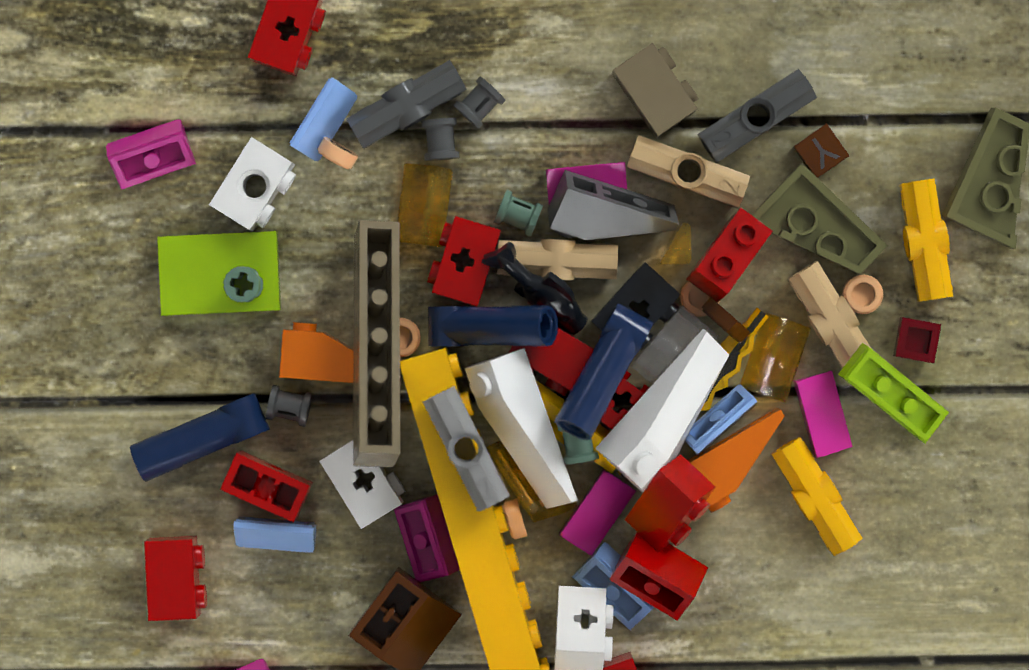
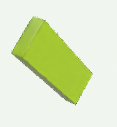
M861 343L838 374L925 444L949 414L945 408L864 343Z

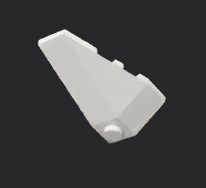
M702 329L595 449L643 493L658 470L678 456L729 354L706 330Z
M525 348L465 368L471 391L474 394L479 409L546 509L577 501Z

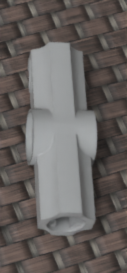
M456 387L448 388L423 401L447 449L449 458L454 463L477 511L489 508L509 497L510 494ZM468 437L477 443L478 453L474 458L464 460L457 456L454 448L455 443L460 438Z

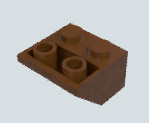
M398 567L351 629L348 636L377 658L398 670H421L462 614L402 568Z

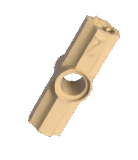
M640 135L637 136L626 168L675 185L681 190H689L735 208L740 207L750 179V175L703 159L695 153H687ZM691 161L696 164L699 170L696 181L688 183L680 179L677 170L681 162Z
M540 239V242L499 240L498 243L499 250L506 243L512 242L516 249V259L531 273L542 277L549 272H553L562 280L574 281L575 278L617 279L618 245L576 244L574 240ZM497 269V274L511 276L504 269Z
M818 261L788 278L791 287L809 314L807 318L821 342L825 346H829L841 368L845 366L861 343L869 346L868 341L858 328L860 323L845 298L842 295H838Z

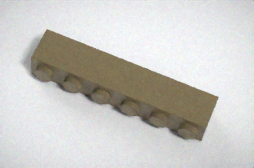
M359 220L354 235L353 466L394 467L400 455L399 222Z

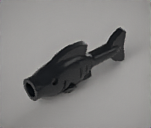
M512 242L506 243L499 250L484 255L482 263L496 269H504L518 282L515 285L514 291L526 298L531 306H551L556 313L559 327L567 330L571 335L579 333L585 327L588 317L581 312L570 286L553 272H549L544 277L531 273L516 259V249Z

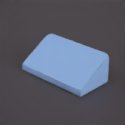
M329 78L291 139L290 146L312 160L319 161L322 155L318 153L317 148L324 137L333 139L357 100L356 93L336 79Z
M741 384L737 385L694 423L685 442L699 455L757 404V400Z
M243 516L238 517L234 521L235 544L238 547L311 553L315 549L317 527L315 522H291L289 520Z
M604 542L575 572L572 578L582 587L606 588V605H613V615L631 630L654 607L609 580L621 555L608 543Z

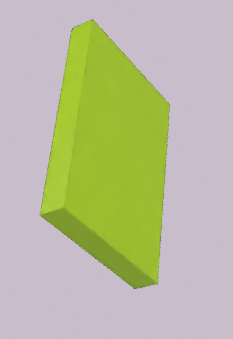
M277 231L157 237L161 316L281 310ZM238 266L255 269L263 279L261 295L254 298L251 302L232 300L224 290V279L231 269ZM244 273L242 279H235L234 286L240 288L241 296L244 295L245 290L253 289V282L247 280V273Z

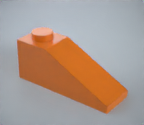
M293 322V330H283L279 378L353 383V348L326 332H317V324Z
M773 409L705 449L699 455L688 459L715 486V489L706 500L710 504L708 509L711 513L731 502L728 495L738 489L785 417L781 409Z

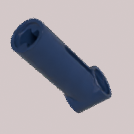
M620 303L616 305L588 361L555 418V423L562 430L583 440H590L614 393L633 358L644 343L654 322Z
M548 305L428 307V346L468 345L550 346L555 341L558 332L556 313Z
M253 393L175 428L130 445V452L141 478L147 482L220 449L270 430L257 397Z

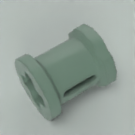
M506 190L493 223L499 225L504 222L524 230L525 235L531 237L543 205L540 203L534 205L512 196V191Z
M238 266L226 274L224 290L234 301L251 302L254 298L261 295L263 279L255 269ZM244 273H247V280L253 282V289L245 290L244 295L241 296L240 288L234 286L235 279H242Z
M557 425L558 431L563 433L566 456L563 458L565 465L599 459L598 452L593 450L592 438L590 440L577 438L565 432Z

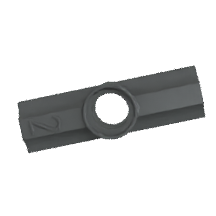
M449 60L415 80L411 78L391 88L381 96L382 99L364 107L346 120L362 148L365 149L398 129L403 131L431 115L433 109L460 96L467 89L457 70Z
M797 69L700 132L698 137L715 163H718L815 100L817 96L806 76ZM751 106H760L766 111L767 122L764 126L756 127L748 121L747 111Z

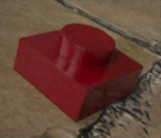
M900 317L893 356L935 363L942 324Z

